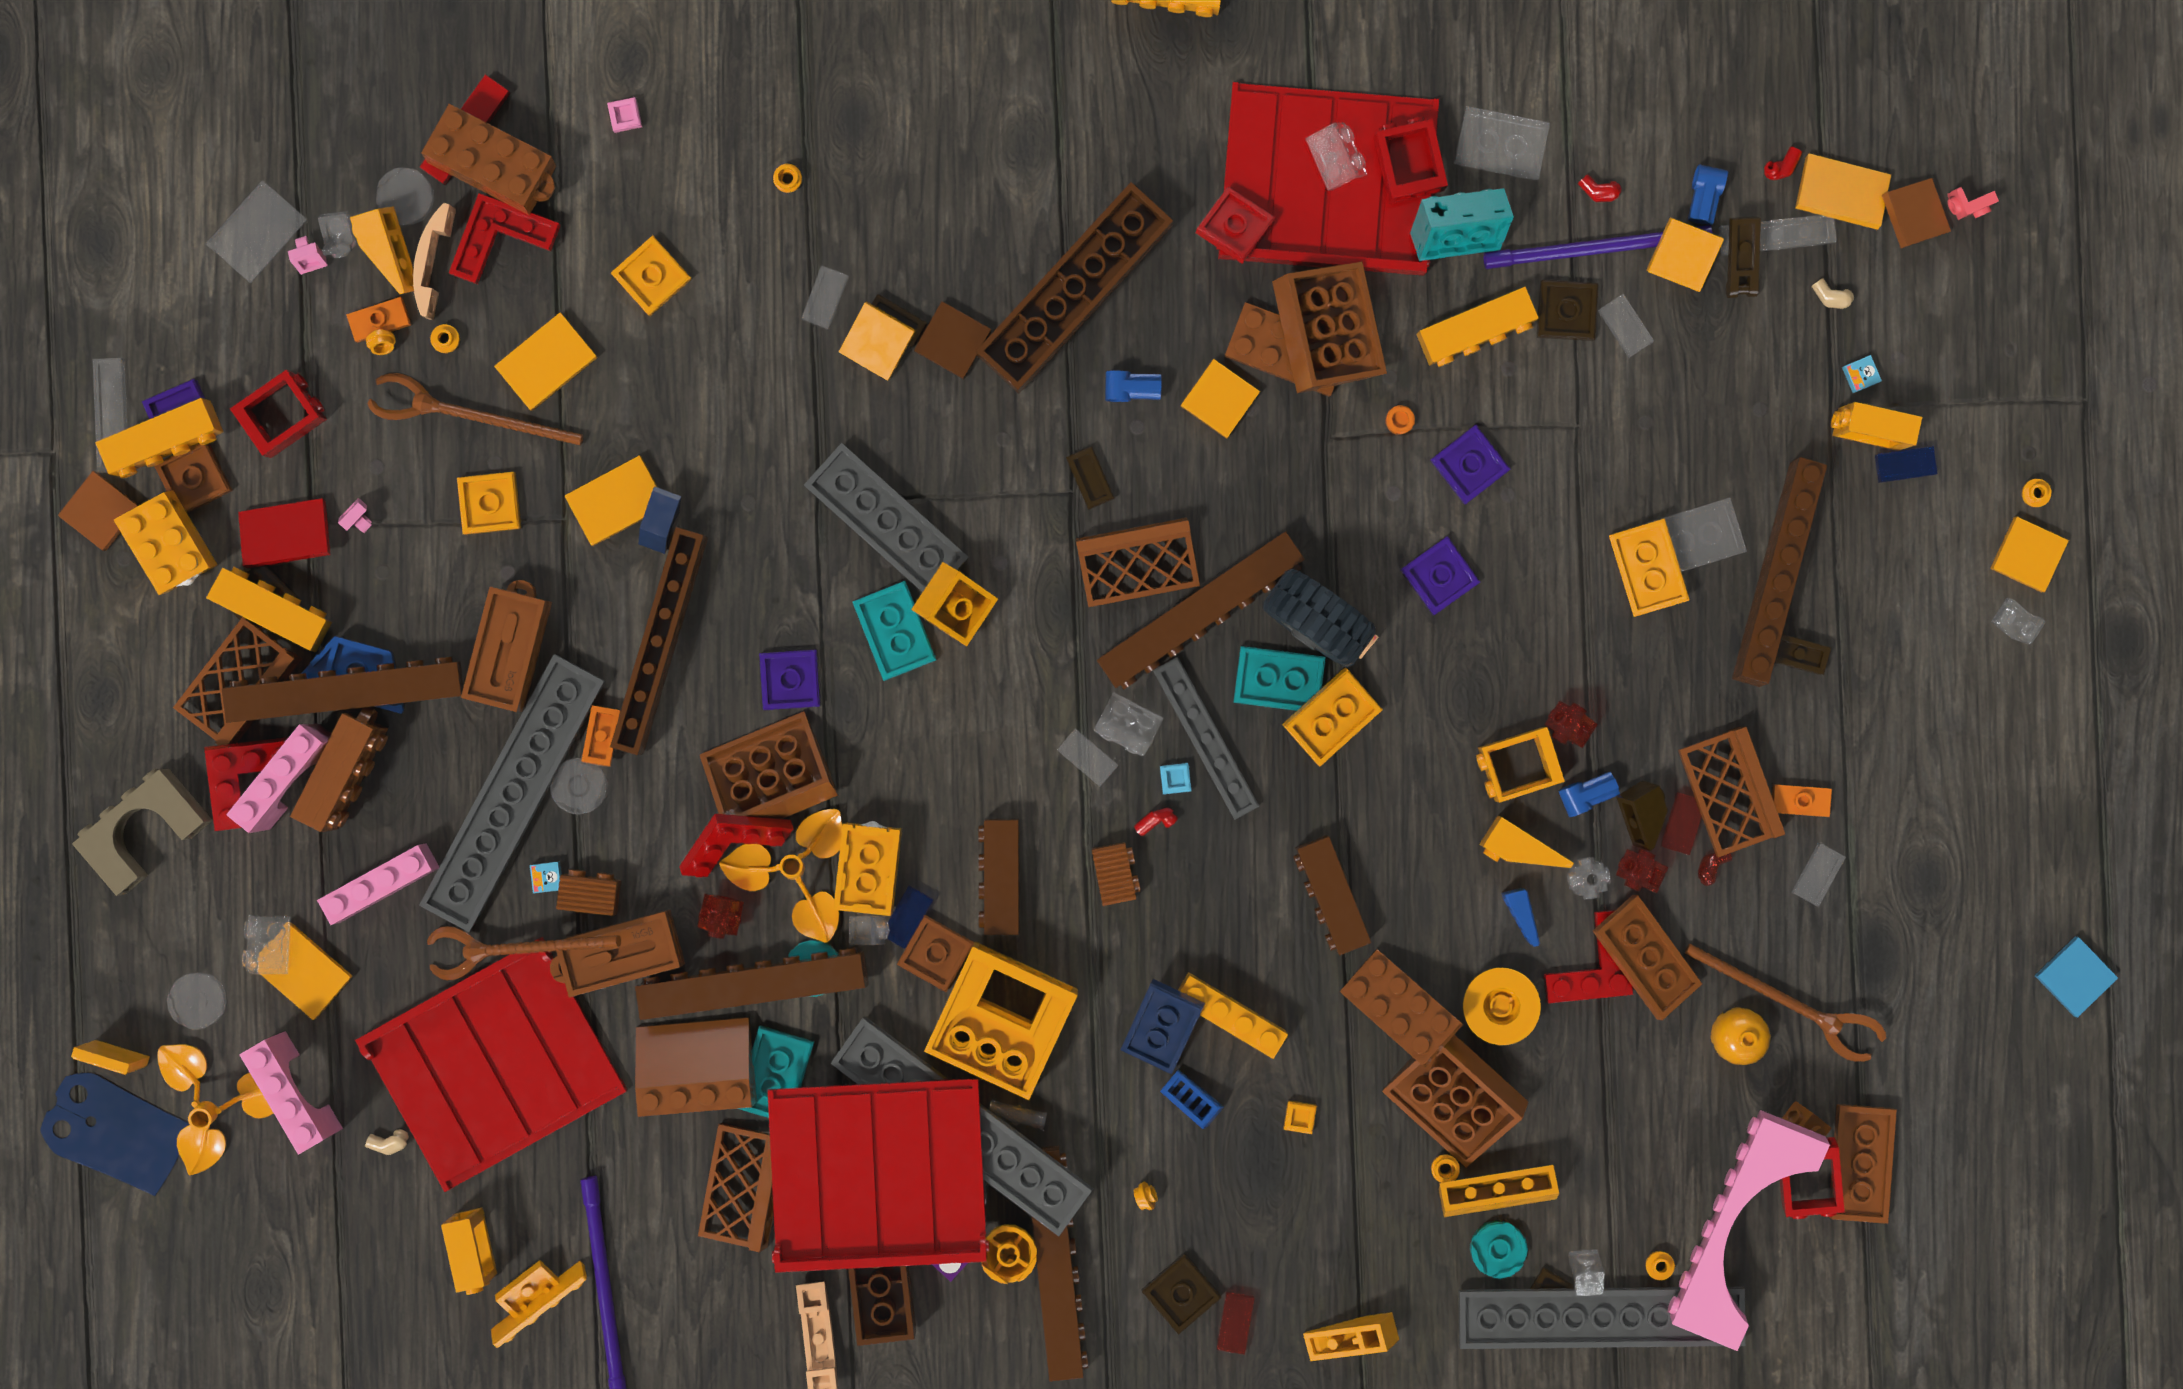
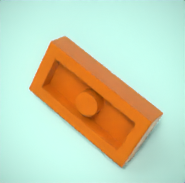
M592 705L581 762L611 767L614 748H611L610 745L621 712L620 710Z

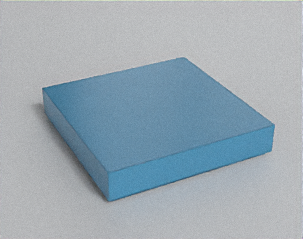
M2076 936L2035 975L2055 998L2077 1018L2118 979L2096 954Z

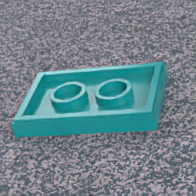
M906 581L852 602L883 681L937 660L920 616L911 610L914 606V601Z
M1240 646L1233 703L1297 711L1322 688L1325 657Z
M760 1025L752 1049L757 1102L752 1107L737 1109L769 1118L767 1090L801 1087L815 1041Z

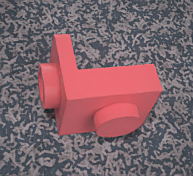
M1962 187L1947 194L1949 198L1948 207L1952 214L1957 216L1958 220L1971 214L1974 215L1975 219L1992 211L1991 205L1999 202L1995 191L1968 202Z

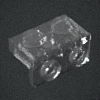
M1333 123L1305 138L1328 191L1334 190L1355 178L1367 175L1364 168L1366 167L1365 159L1360 152H1357L1353 142L1355 140L1354 134L1345 123Z
M1113 692L1094 731L1105 740L1114 741L1125 747L1130 753L1144 756L1164 718Z
M249 915V921H246L244 924V937L248 939L247 950L243 951L242 956L243 967H246L247 972L251 974H288L290 916Z

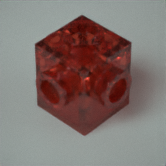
M1559 701L1549 714V718L1544 725L1553 731L1551 737L1566 745L1569 741L1583 748L1598 724L1585 715L1587 710L1572 702L1569 706Z
M1627 849L1624 857L1619 862L1616 875L1625 879L1624 885L1640 892L1643 887L1657 893L1668 867L1655 861L1656 855L1639 849V852L1636 853Z
M704 894L697 927L707 930L708 936L724 939L725 934L737 936L744 902L728 896Z

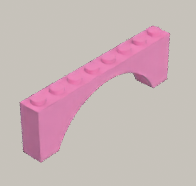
M1762 1110L1759 1111L1757 1118L1752 1117L1747 1128V1133H1749L1746 1143H1741L1736 1153L1738 1161L1735 1168H1730L1726 1174L1724 1185L1727 1186L1723 1195L1718 1194L1713 1205L1715 1213L1712 1220L1705 1222L1701 1233L1704 1238L1700 1246L1696 1245L1690 1257L1692 1265L1688 1272H1683L1679 1282L1680 1292L1677 1297H1672L1668 1306V1312L1670 1313L1673 1325L1738 1351L1749 1325L1746 1315L1732 1299L1725 1283L1723 1260L1730 1229L1736 1217L1750 1199L1771 1183L1794 1174L1819 1171L1830 1146L1826 1136Z

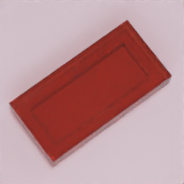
M1677 792L1661 847L1690 855L1702 817L1695 797Z
M1226 1292L1216 1346L1217 1350L1245 1355L1254 1296Z

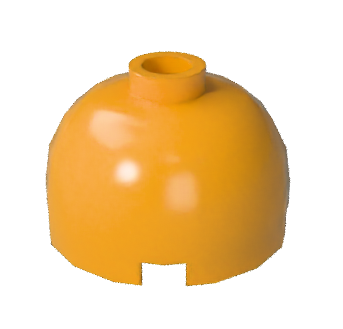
M1732 1008V1010L1720 1014L1712 1025L1711 1041L1714 1044L1715 1050L1720 1057L1732 1064L1748 1065L1756 1063L1764 1057L1770 1047L1771 1035L1768 1025L1759 1014L1750 1009Z
M1004 1224L994 1228L986 1235V1240H989L990 1251L987 1252V1262H982V1267L991 1279L1008 1284V1282L1022 1281L1032 1272L1036 1264L1037 1247L1033 1237L1024 1228L1017 1225Z

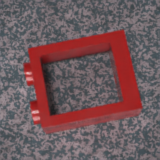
M1417 117L1408 120L1407 125L1397 127L1396 123H1391L1379 128L1380 131H1377L1374 136V142L1389 204L1445 191L1448 183L1433 119L1424 120V117ZM1425 131L1435 177L1396 185L1386 140Z
M288 370L283 371L230 408L262 456L274 457L327 420L322 413L325 408L315 396L311 397L307 392L306 388L309 386L299 373L295 374ZM288 384L309 415L272 440L251 408Z
M1826 1137L1830 1146L1824 1157V1160H1831L1834 1198L1792 1201L1790 1176L1780 1179L1781 1201L1786 1217L1804 1219L1808 1215L1832 1217L1837 1215V1213H1845L1840 1153L1835 1137Z

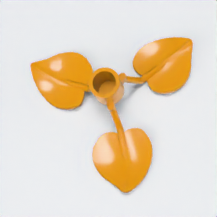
M822 810L804 819L796 831V841L800 846L807 849L798 856H785L780 864L769 867L771 863L770 853L762 845L744 844L719 862L725 876L736 886L747 891H758L765 888L769 883L768 872L780 870L786 878L796 880L807 900H801L794 906L792 921L795 928L801 934L824 943L829 942L834 936L839 922V910H833L834 898L823 891L811 897L801 876L805 871L802 860L811 851L816 857L822 859L832 857L840 851L843 825L839 810Z
M187 1044L162 1045L159 1047L158 1064L167 1084L178 1091H186L192 1084L195 1086L194 1101L191 1104L194 1109L188 1116L190 1125L183 1128L177 1137V1149L186 1166L188 1175H194L214 1165L226 1149V1139L223 1132L218 1129H209L210 1125L218 1117V1114L241 1100L243 1110L254 1118L268 1117L273 1114V1111L250 1073L242 1076L237 1082L239 1096L234 1097L219 1107L210 1101L200 1102V1081L198 1078L202 1077L207 1070V1060L202 1051Z

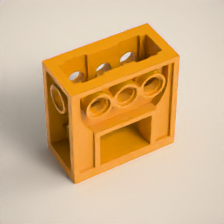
M975 941L924 1052L1029 1100L1078 996V989ZM994 969L1045 993L1032 1021L981 997ZM964 1031L969 1035L970 1039L964 1042L960 1041L955 1033ZM989 1043L995 1047L996 1051L986 1053L982 1050L981 1046ZM1015 1055L1022 1062L1019 1065H1011L1007 1058Z

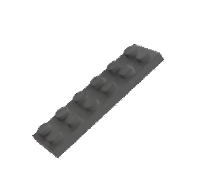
M842 443L804 484L809 491L922 592L942 562L959 570L969 558Z

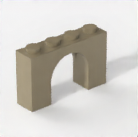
M156 768L143 777V784L137 789L133 787L121 796L123 801L116 807L112 805L105 809L99 815L101 819L96 824H89L80 830L77 834L79 838L72 843L116 896L129 893L148 876L130 855L124 844L123 833L125 825L135 812L141 809H149L158 813L181 840L192 839L213 821L170 769L157 770Z

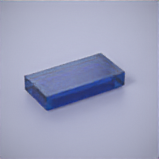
M1934 446L1875 455L1878 483L1938 474Z
M909 885L882 931L881 936L906 949L934 899Z

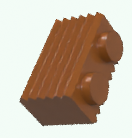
M1125 842L1092 848L1102 905L1136 900L1135 893L1141 891L1138 876L1131 875L1130 865L1135 864L1132 847L1126 848Z
M569 869L568 874L560 875L556 909L610 916L617 914L621 880H615L614 874L597 873V877L586 876V871Z

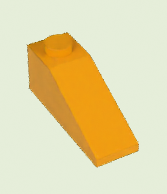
M394 206L379 208L350 217L353 234L365 254L399 294L413 292L414 269Z
M1500 816L1496 817L1479 844L1485 848L1483 854L1496 862L1501 858L1509 862L1571 868L1574 864Z
M1392 1312L1363 1316L1303 1333L1310 1361L1387 1352L1400 1340Z

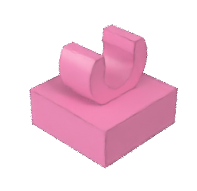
M307 236L295 239L297 248L288 251L290 262L300 274L328 266L324 253L316 243L309 244Z
M357 498L339 517L338 523L345 530H348L354 524L360 531L365 533L372 525V521L364 515L367 505Z

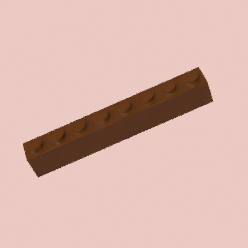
M1802 457L1789 464L1734 668L1733 680L1757 687L1767 685L1770 682L1827 469L1826 464Z
M678 527L675 528L612 738L611 748L634 755L644 754L706 547L707 536Z
M1285 531L1096 661L1115 689L1121 686L1124 690L1138 681L1135 677L1136 674L1142 670H1145L1148 674L1160 666L1161 663L1158 659L1167 653L1171 658L1184 649L1183 642L1189 638H1192L1195 642L1208 633L1205 627L1214 621L1218 626L1231 617L1229 611L1237 605L1242 610L1255 601L1252 595L1262 589L1265 594L1273 589L1277 584L1276 579L1283 575L1285 571L1289 569L1299 571L1302 569L1299 563L1305 559Z
M452 657L435 658V664L424 665L423 660L406 662V668L395 669L394 663L377 665V671L370 672L365 671V666L347 668L348 674L336 675V670L318 672L319 677L308 679L307 673L289 675V681L278 682L277 676L259 678L260 684L248 685V680L231 681L230 687L222 688L226 723L458 697L462 695L464 688L461 662H453Z
M856 947L840 949L839 955L828 956V951L812 953L811 959L800 960V956L797 955L782 958L783 963L772 964V960L769 959L754 962L755 967L744 968V964L741 963L726 966L727 971L716 972L715 967L698 970L699 975L688 976L686 971L671 974V979L660 980L659 975L643 978V983L635 986L640 1020L866 988L869 985L864 951L856 952Z
M1060 1145L1040 1147L1067 1168L1066 1153H1060ZM1032 1217L1034 1242L1037 1247L1036 1261L1049 1382L1080 1379L1084 1377L1083 1369H1088L1089 1367L1087 1351H1081L1080 1342L1086 1340L1084 1323H1078L1077 1312H1083L1081 1294L1075 1295L1074 1284H1078L1080 1281L1078 1266L1072 1267L1071 1256L1077 1255L1075 1238H1069L1068 1227H1074L1073 1218L1061 1235L1057 1236Z

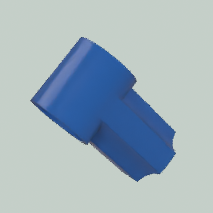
M1700 164L1697 166L1692 182L1694 193L1688 220L1701 225H1712L1714 223L1719 196L1722 195L1727 181V170Z
M1106 371L1105 401L1129 402L1131 399L1161 400V374H1131L1129 371Z
M1611 772L1604 773L1583 783L1582 781L1573 783L1558 790L1569 817L1587 812L1593 808V805L1620 794L1619 786Z

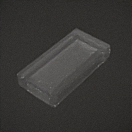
M821 265L801 319L829 330L849 276Z
M1624 294L1598 310L1628 358L1654 342Z
M1076 728L1057 749L1099 787L1118 767L1111 758Z
M1818 843L1791 893L1819 907L1846 857Z

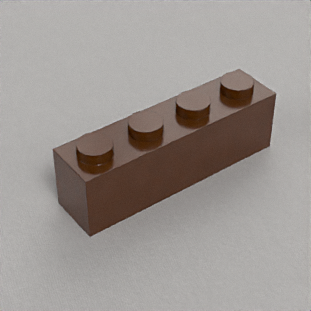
M985 819L984 825H979L978 829L979 843L984 842V854H979V871H984V882H979V899H984V911H979V928H984V935H1019V819Z
M1326 835L1295 847L1297 854L1293 856L1299 872L1304 870L1308 881L1303 883L1309 898L1315 897L1318 907L1314 911L1320 925L1325 923L1329 934L1324 936L1330 951L1336 949L1337 954L1340 956L1370 944L1371 940L1330 837Z

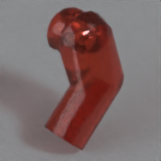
M1715 852L1701 859L1698 878L1703 885L1710 886L1715 883L1718 866L1732 861L1731 853L1717 857Z

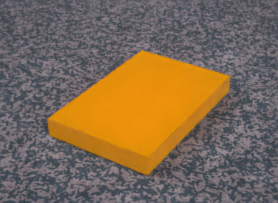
M1809 153L1805 158L1795 208L1878 230L1882 225L1885 209L1882 195L1888 192L1891 174Z
M560 312L494 367L525 405L533 411L598 357Z
M639 455L566 494L565 498L591 546H595L643 520L652 490L657 485L645 462Z
M1665 518L1609 535L1634 617L1690 600Z
M1345 667L1282 725L1320 767L1383 709Z
M286 921L249 963L253 969L312 1020L317 1019L353 977L290 921Z

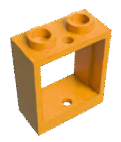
M1853 402L1838 408V411L1834 412L1831 419V428H1834L1832 436L1899 451L1917 444L1922 417Z
M1540 727L1478 747L1480 754L1476 755L1477 763L1480 770H1485L1488 781L1485 782V788L1489 798L1494 797L1495 802L1500 803L1565 782L1547 727ZM1534 738L1547 778L1502 792L1489 752Z
M482 1207L455 1213L441 1224L456 1293L466 1291V1295L481 1292L484 1290L483 1287L489 1285L490 1280L497 1275Z

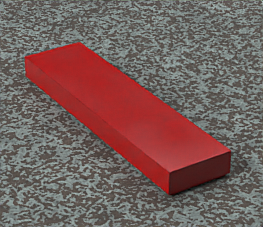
M484 75L461 110L489 124L510 95V92L487 75ZM426 160L420 165L421 169L444 185L452 176L428 164Z

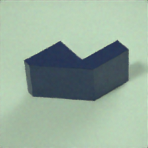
M654 486L640 526L639 545L663 554L666 553L670 543L671 529L680 513L681 496Z

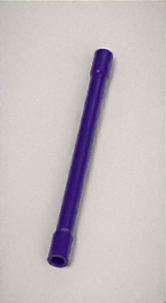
M1711 225L1695 226L1712 233ZM1663 232L1518 250L1506 249L1484 252L1485 269L1509 267L1514 264L1657 247Z
M597 1176L581 1178L580 1182L583 1204L586 1208L609 1374L608 1385L609 1389H627L622 1369L601 1218Z

